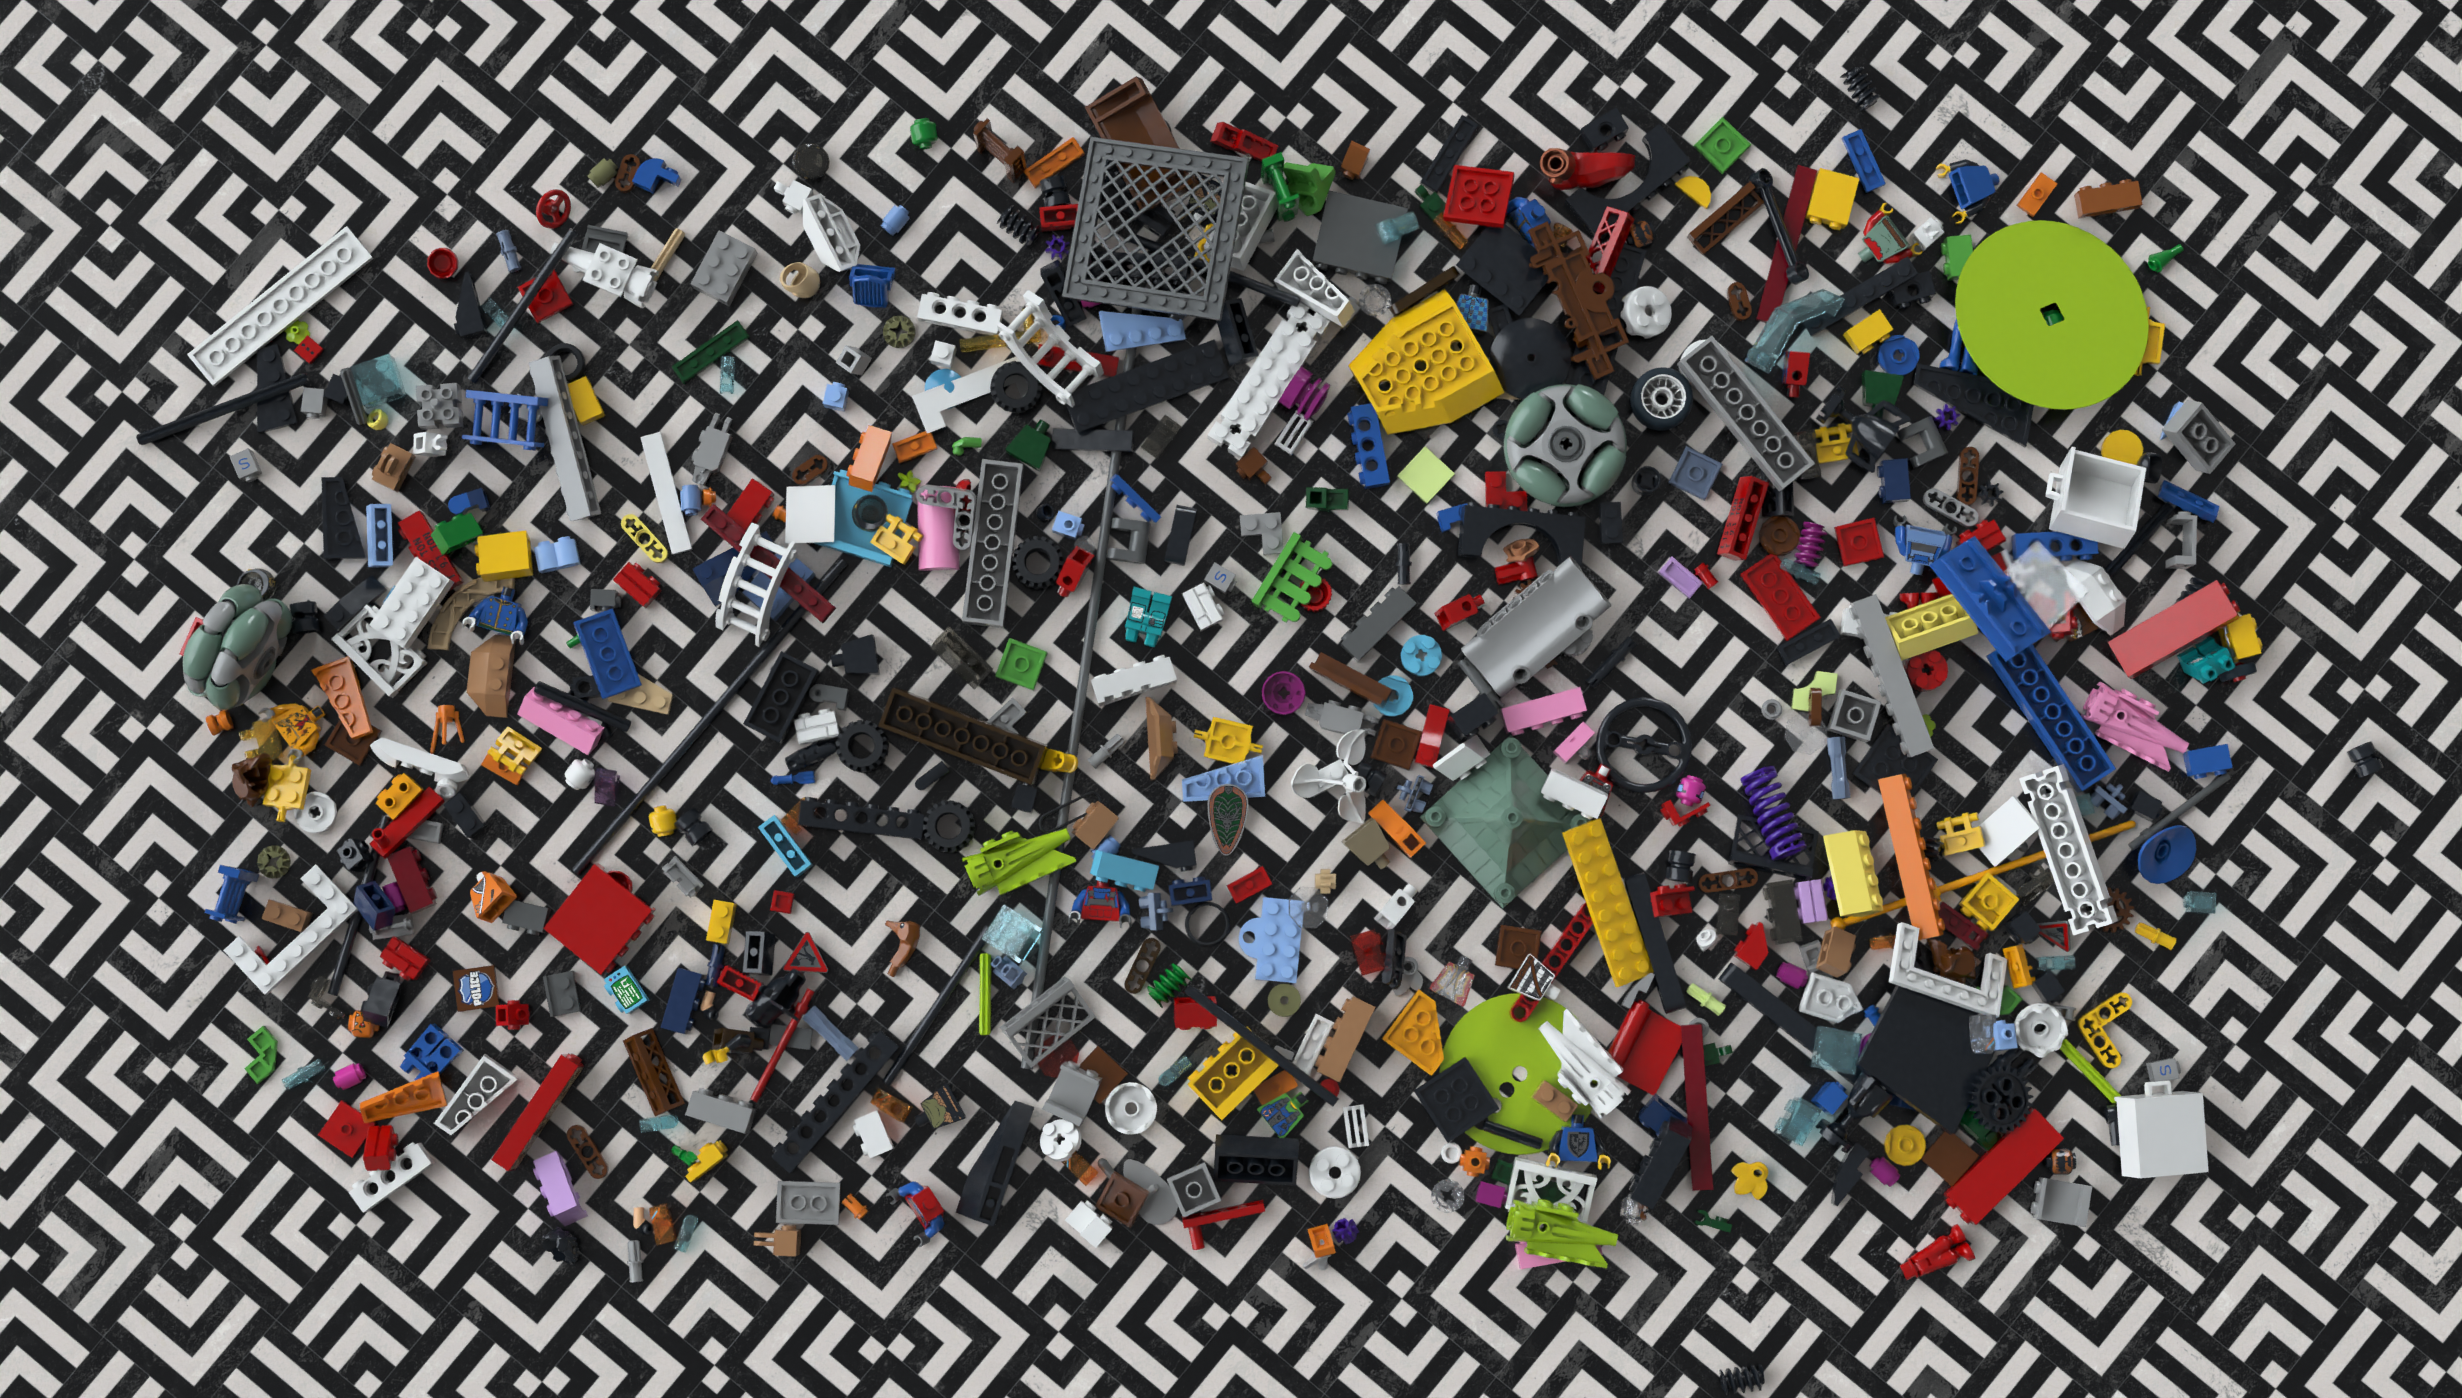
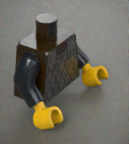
M728 1028L714 1029L712 1050L703 1055V1060L706 1065L714 1061L722 1063L728 1060L727 1052L749 1054L753 1050L762 1051L764 1040L762 1038H754V1032Z

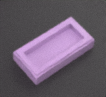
M1673 557L1658 572L1689 599L1703 583Z

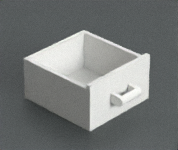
M2071 447L2060 465L2059 474H2049L2046 497L2054 499L2049 529L2125 549L2137 529L2146 468L2075 450V447ZM2053 481H2057L2055 492L2051 491Z
M2168 1080L2146 1082L2144 1085L2145 1094L2114 1097L2115 1101H2117L2122 1176L2151 1178L2208 1172L2203 1093L2188 1091L2171 1092V1083ZM2152 1086H2164V1092L2152 1093Z

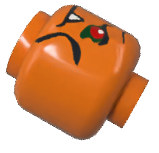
M356 1010L353 1015L349 1016L348 1031H351L354 1037L371 1038L375 1031H379V1025L363 1021V1013L360 1012L361 1010Z

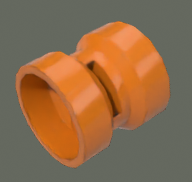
M227 710L220 711L218 715L206 717L207 726L213 736L220 734L222 730L228 731L234 728Z

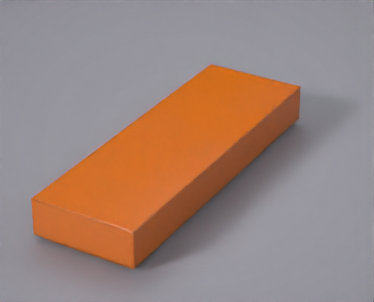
M1072 137L1023 172L1034 188L1040 186L1041 180L1055 176L1083 157L1085 153L1075 138Z

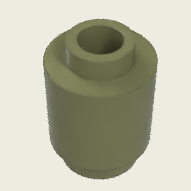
M603 158L590 170L591 173L587 177L599 188L617 175L615 170L618 167L611 159L606 161Z

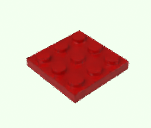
M1454 165L1443 220L1504 228L1515 177L1514 172Z

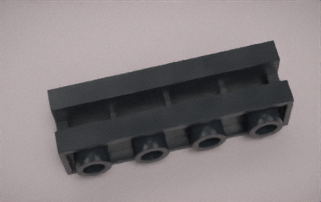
M1109 171L1110 175L1113 178L1120 174L1118 172L1113 173ZM1107 175L1104 185L1111 181ZM1123 177L1116 181L1121 190L1127 186ZM1114 184L1104 190L1109 198L1119 192ZM1129 189L1124 192L1129 201L1133 199ZM1102 194V199L1107 201L1104 195ZM1121 195L1112 201L1117 209L1126 204ZM1134 202L1132 206L1137 212H1139L1140 209L1137 203ZM1161 205L1141 214L1134 220L1162 240L1175 223L1167 209ZM1130 207L1122 211L1130 218L1135 215Z

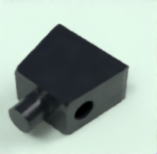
M873 634L841 644L842 654L831 655L832 667L844 666L846 674L880 675Z

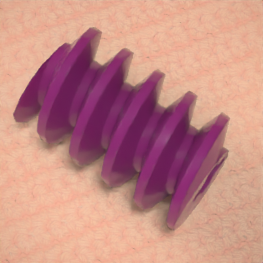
M1804 522L1803 526L1806 529H1803L1801 534L1805 537L1799 538V542L1803 545L1797 546V550L1801 553H1795V558L1798 560L1794 562L1808 567H1818L1819 564L1814 559H1821V556L1816 554V552L1823 551V548L1818 546V544L1825 543V540L1820 537L1828 533L1823 531L1825 527L1820 524Z

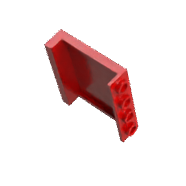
M596 863L543 929L602 975L606 972L609 974L615 968L616 959L619 956L622 958L629 950L627 945L631 940H637L642 933L640 931L644 924L648 925L655 917L653 913L656 909L649 907L608 874L602 865Z

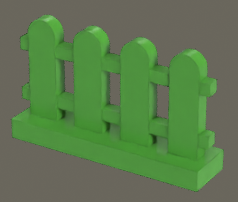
M1293 532L1252 599V603L1256 607L1261 609L1264 605L1266 606L1264 610L1268 613L1270 610H1273L1283 616L1282 621L1285 623L1288 620L1291 622L1299 621L1301 615L1296 610L1299 603L1307 605L1311 602V596L1306 592L1308 587H1319L1322 584V579L1317 575L1320 568L1329 570L1333 565L1331 559L1328 558V552L1320 553L1311 548V542L1306 540L1303 543L1301 535ZM1295 553L1298 554V555L1296 556V558L1294 559V561H1293V560H1292L1293 555H1294ZM1302 558L1315 564L1312 571L1299 564ZM1284 570L1287 571L1283 578L1280 577ZM1292 575L1305 582L1301 588L1289 582ZM1275 588L1276 590L1274 594L1271 595L1270 593L1272 589ZM1281 592L1294 599L1291 605L1278 599Z

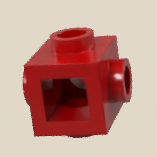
M509 1000L507 1005H496V1026H508V1030L521 1029L520 1025H529L530 1013L528 1004H520V1000Z

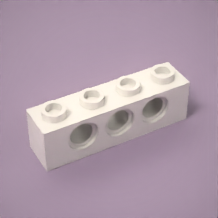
M928 292L927 295L922 294L917 319L921 322L998 337L999 330L996 324L998 322L1001 323L1003 312L996 305L987 304V307L980 306L979 302L967 300V303L960 302L957 297L947 296L946 299L939 297L937 293ZM939 305L946 307V311L942 314L935 312L936 307ZM963 309L966 311V315L963 318H957L955 312ZM983 313L986 315V319L983 322H977L975 316Z
M412 1142L403 1149V1154L399 1157L396 1155V1160L392 1161L390 1168L395 1173L394 1181L390 1182L386 1177L389 1170L377 1169V1171L369 1173L371 1177L363 1181L361 1179L352 1185L353 1190L349 1194L363 1213L368 1212L435 1164L422 1143L414 1144ZM406 1158L411 1159L413 1163L409 1170L403 1165ZM372 1182L378 1185V1192L376 1194L371 1193L369 1190Z

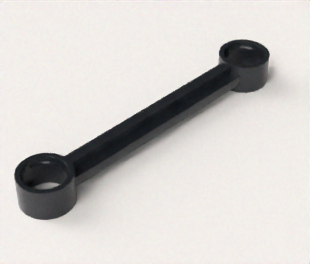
M1761 168L1751 174L1750 181L1755 186V190L1761 193L1789 267L1786 269V275L1792 284L1798 285L1809 278V270L1803 262L1799 261L1770 187L1773 184L1772 175L1767 169Z

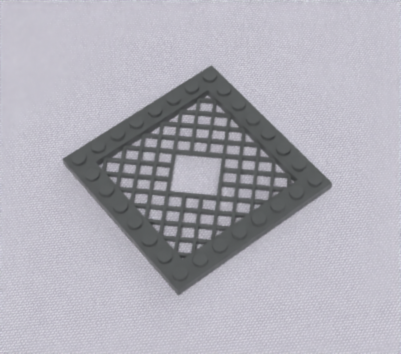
M1090 137L1062 297L1221 321L1249 159ZM1120 163L1132 165L1129 166L1127 169H1124ZM1117 164L1122 172L1113 178L1108 170ZM1139 165L1151 168L1144 172ZM1137 167L1142 175L1132 181L1127 173ZM1159 168L1170 169V171L1164 175ZM1156 169L1161 178L1152 184L1147 175ZM1179 171H1185V172H1191V173L1188 174L1186 177L1183 178V176L1181 175V173H1180ZM1176 172L1181 180L1174 186H1171L1166 178ZM1198 173L1210 176L1203 181ZM1107 174L1111 181L1104 185ZM1125 175L1130 184L1121 190L1116 181ZM1196 175L1201 183L1191 189L1186 181ZM1218 176L1224 177V181L1222 182ZM1215 177L1220 186L1211 192L1206 183ZM1145 178L1150 186L1140 192L1135 184ZM1162 181H1165L1170 189L1160 195L1155 187ZM1184 183L1189 192L1180 198L1175 189ZM1114 184L1119 192L1109 198L1104 190ZM1133 186L1138 195L1129 201L1124 192ZM1204 186L1209 194L1202 200H1199L1194 192ZM1153 189L1158 198L1149 204L1144 195ZM1222 190L1219 203L1214 195ZM1172 192L1177 201L1168 207L1163 198ZM1103 194L1107 201L1101 205ZM1121 195L1126 204L1117 210L1112 201ZM1192 195L1197 203L1188 209L1183 201ZM1212 197L1217 206L1208 212L1203 203ZM1141 198L1146 206L1137 212L1132 204ZM1161 201L1182 232L1149 255L1128 224ZM1110 204L1115 212L1105 218L1101 210ZM1181 204L1186 212L1176 218L1171 209ZM1200 206L1205 215L1196 221L1191 212ZM1130 207L1135 215L1125 221L1120 213ZM1218 210L1217 221L1215 223V221L1210 215H1212L1214 212ZM1100 215L1103 221L1097 225L1098 216ZM1118 215L1123 224L1114 230L1109 221ZM1189 215L1194 223L1184 229L1179 221ZM1209 218L1214 226L1204 232L1199 223ZM1106 224L1111 233L1102 238L1097 230ZM1126 226L1131 235L1122 241L1117 232ZM1197 226L1202 235L1192 240L1187 232ZM1215 230L1212 243L1207 235ZM1096 234L1100 241L1093 245ZM1114 235L1119 244L1110 250L1105 241ZM1185 235L1190 243L1183 249H1180L1176 241ZM1134 238L1139 247L1130 253L1125 244ZM1205 238L1210 246L1200 252L1195 244ZM1103 244L1108 252L1098 258L1093 250ZM1171 244H1174L1179 252L1169 258L1164 250ZM1193 246L1198 255L1189 261L1184 252ZM1123 247L1128 255L1118 261L1113 253ZM1142 249L1147 258L1138 264L1133 255ZM1211 250L1210 261L1208 263L1203 255H1205L1207 252ZM1162 252L1167 261L1158 267L1152 258ZM1093 255L1096 261L1090 265L1091 256ZM1111 255L1116 264L1107 270L1102 261ZM1182 255L1186 264L1177 269L1172 261ZM1130 258L1135 267L1126 272L1121 264ZM1201 258L1206 267L1197 273L1192 264ZM1150 261L1155 270L1146 275L1141 267ZM1099 264L1104 273L1095 279L1090 270ZM1170 264L1175 272L1165 278L1161 269ZM1119 267L1124 275L1114 281L1110 272ZM1187 267H1190L1195 275L1185 281L1180 273ZM1136 270H1139L1144 278L1134 284L1129 276ZM1208 270L1205 284L1200 275ZM1158 272L1163 281L1154 287L1149 278ZM1107 275L1112 283L1100 282V280ZM1178 275L1183 284L1174 290L1168 281ZM1127 278L1132 286L1121 285L1119 283ZM1198 278L1203 286L1196 292H1193L1188 284ZM1147 281L1152 289L1138 286ZM1166 284L1171 292L1158 289ZM1186 286V288L1188 289V291H1189L1191 294H1184V293H1177V292H1179L1181 289H1183V288ZM1204 290V295L1198 296Z

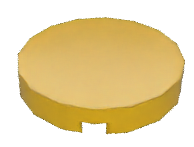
M2128 430L2112 432L2104 439L2101 447L2102 457L2133 465L2137 464L2143 453L2141 440L2136 434Z
M1907 1124L1898 1125L1892 1128L1886 1135L1884 1149L1891 1161L1902 1166L1915 1164L1924 1156L1926 1141L1923 1134L1916 1127Z

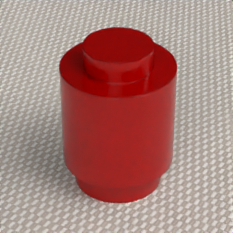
M1325 1079L1320 1083L1336 1097L1338 1096L1340 1088L1335 1080Z

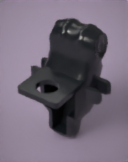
M792 969L784 977L773 980L768 986L762 984L758 989L761 993L745 1010L748 1019L763 1028L773 1025L775 1020L782 1014H786L798 1022L799 1018L793 1015L796 1011L794 1004L799 997L800 988L806 981L804 974L796 969Z

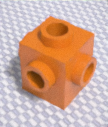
M1470 1146V1150H1465L1464 1154L1460 1155L1459 1166H1462L1463 1171H1467L1468 1176L1479 1177V1173L1484 1174L1485 1169H1489L1490 1157H1486L1487 1153L1482 1152L1483 1148ZM1473 1158H1478L1479 1164L1477 1166L1472 1165L1471 1161Z

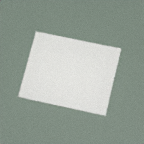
M835 485L787 487L785 544L791 543V541L796 543L834 542Z

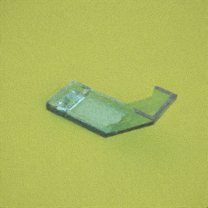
M1821 289L1776 307L1755 344L1748 351L1745 362L1769 374L1797 324L1826 312L1835 317L1845 299L1825 289Z

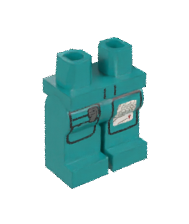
M1134 587L1125 624L1126 641L1136 643L1138 634L1141 633L1146 635L1144 645L1155 647L1158 638H1161L1172 596L1154 592L1150 611L1147 612L1152 591Z
M2211 636L2196 644V648L2191 647L2177 655L2184 673L2200 680L2203 684L2214 680L2223 672L2235 668L2229 650L2216 644Z

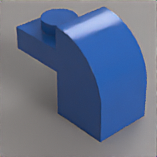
M653 158L639 166L632 182L635 186L654 193L660 179L679 187L682 179L676 170L669 167L665 170L667 164L664 160Z

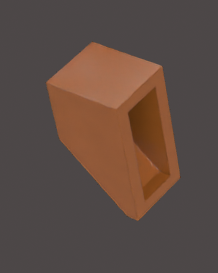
M1351 141L1341 165L1340 171L1343 172L1342 175L1351 180L1354 178L1359 179L1369 158L1370 149Z

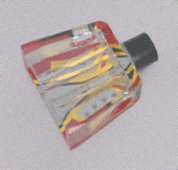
M1461 955L1456 965L1448 962L1428 989L1464 1007L1475 976L1467 971L1473 960Z

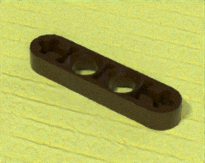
M1455 266L1450 267L1391 305L1389 310L1394 317L1401 314L1460 276V273Z

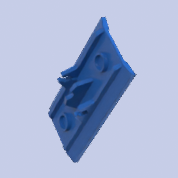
M1975 536L1929 565L2005 662L2051 633L2017 590L2016 583L2010 581L2011 577L2006 576Z

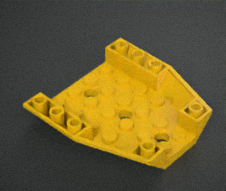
M1445 289L1393 317L1348 365L1377 413L1378 419L1387 435L1452 423L1504 394V390L1493 367L1456 303ZM1453 342H1460L1462 349L1455 352L1450 346ZM1422 361L1426 363L1427 367L1424 371H1417L1415 364ZM1381 382H1389L1391 384L1388 391L1380 390L1379 385Z

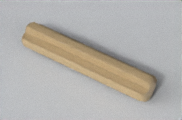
M678 228L674 230L651 266V269L659 271V276L685 236V233ZM655 276L653 281L656 282L659 277Z

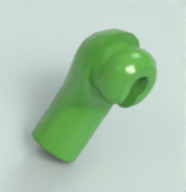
M963 437L954 442L952 445L953 454L962 455L964 453L963 448L966 447L980 448L982 444L981 438Z

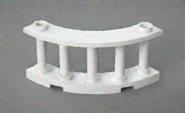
M1028 290L1023 295L1026 308L1008 327L998 322L996 324L1000 332L998 335L1006 342L1027 370L1056 395V399L1061 404H1068L1073 408L1075 403L1072 393L1088 375H1094L1098 379L1102 376L1104 372L1101 362L1093 358L1081 347L1076 349L1068 341L1070 337L1059 325L1055 326L1050 320L1053 316L1049 312L1044 300ZM1032 313L1035 317L1034 323L1018 340L1015 331ZM1040 328H1043L1049 335L1048 340L1030 358L1023 346ZM1054 344L1058 345L1065 351V356L1046 374L1037 363ZM1075 360L1082 366L1083 370L1063 389L1053 380L1070 361Z
M751 523L739 544L742 546V549L737 558L733 557L725 576L718 600L722 602L721 610L717 609L716 628L724 630L726 625L731 623L755 634V645L759 647L762 641H766L769 637V620L775 596L789 564L795 561L798 552L796 551L795 541H791L786 549L762 538L759 525ZM759 545L782 555L777 568L774 569L750 558V553L754 546ZM748 565L772 576L768 589H762L743 580L741 574L744 566ZM740 587L764 598L761 610L736 600V589ZM733 608L757 618V626L735 617Z

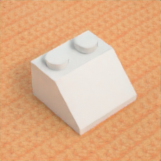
M1475 735L1434 763L1433 767L1452 781L1459 777L1463 780L1471 774V768L1475 766L1478 769L1487 763L1485 758L1491 754L1478 736Z

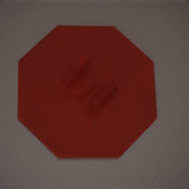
M1055 1035L1046 1039L1043 1045H1052ZM1069 1038L1037 1064L1044 1075L1058 1078L1061 1064L1065 1061L1077 1063L1079 1052Z

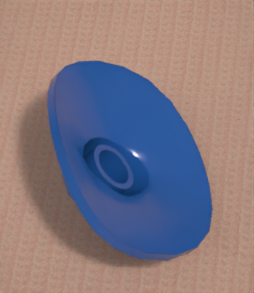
M2177 825L2166 828L2149 838L2143 844L2138 856V867L2142 877L2150 883L2161 884L2182 875L2191 866L2195 858L2196 840L2192 831L2185 826Z

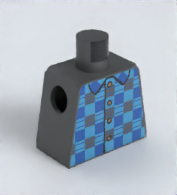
M1470 285L1468 295L1460 294L1456 305L1472 333L1486 335L1488 328V299L1480 298L1481 286Z

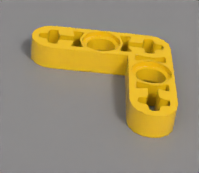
M2127 993L2113 995L2078 1020L2080 1032L2100 1062L2107 1068L2118 1067L2121 1063V1056L2102 1027L2131 1007L2132 999ZM2119 997L2126 998V1001L2124 1002L2125 1007L2120 1005L2116 1008H2113L2109 1004L2110 1002L2112 1003V1005L2117 1004L2119 1002ZM2103 1007L2108 1008L2110 1011V1016L2107 1019L2100 1017L2099 1012ZM2086 1019L2087 1021H2092V1024L2090 1025L2092 1030L2096 1031L2098 1029L2099 1032L2094 1033L2089 1037L2088 1034H2091L2092 1032L2089 1028L2083 1027V1025H2085L2084 1020ZM2097 1036H2102L2105 1040L2101 1048L2096 1047L2094 1044V1039ZM2110 1047V1050H2107L2109 1055H2115L2116 1058L2113 1059L2115 1063H2107V1054L2102 1053L2101 1055L2100 1051Z

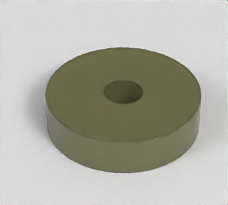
M1289 984L1275 986L1268 995L1270 1010L1281 1017L1293 1015L1301 1004L1298 990ZM1286 996L1288 1003L1282 1004L1280 1002L1281 997Z

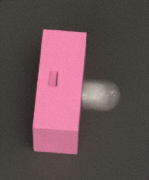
M1582 722L1553 753L1563 763H1566L1575 753L1581 759L1588 760L1591 758L1592 752L1585 743L1595 732Z

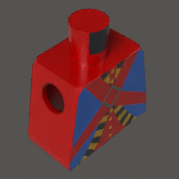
M1784 352L1782 384H1788L1787 396L1799 397L1800 385L1806 386L1810 353ZM1794 371H1796L1798 374L1796 380L1792 378V373Z

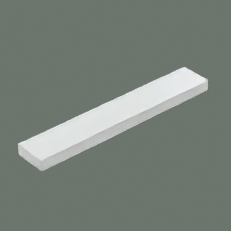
M661 432L640 437L672 555L693 550Z

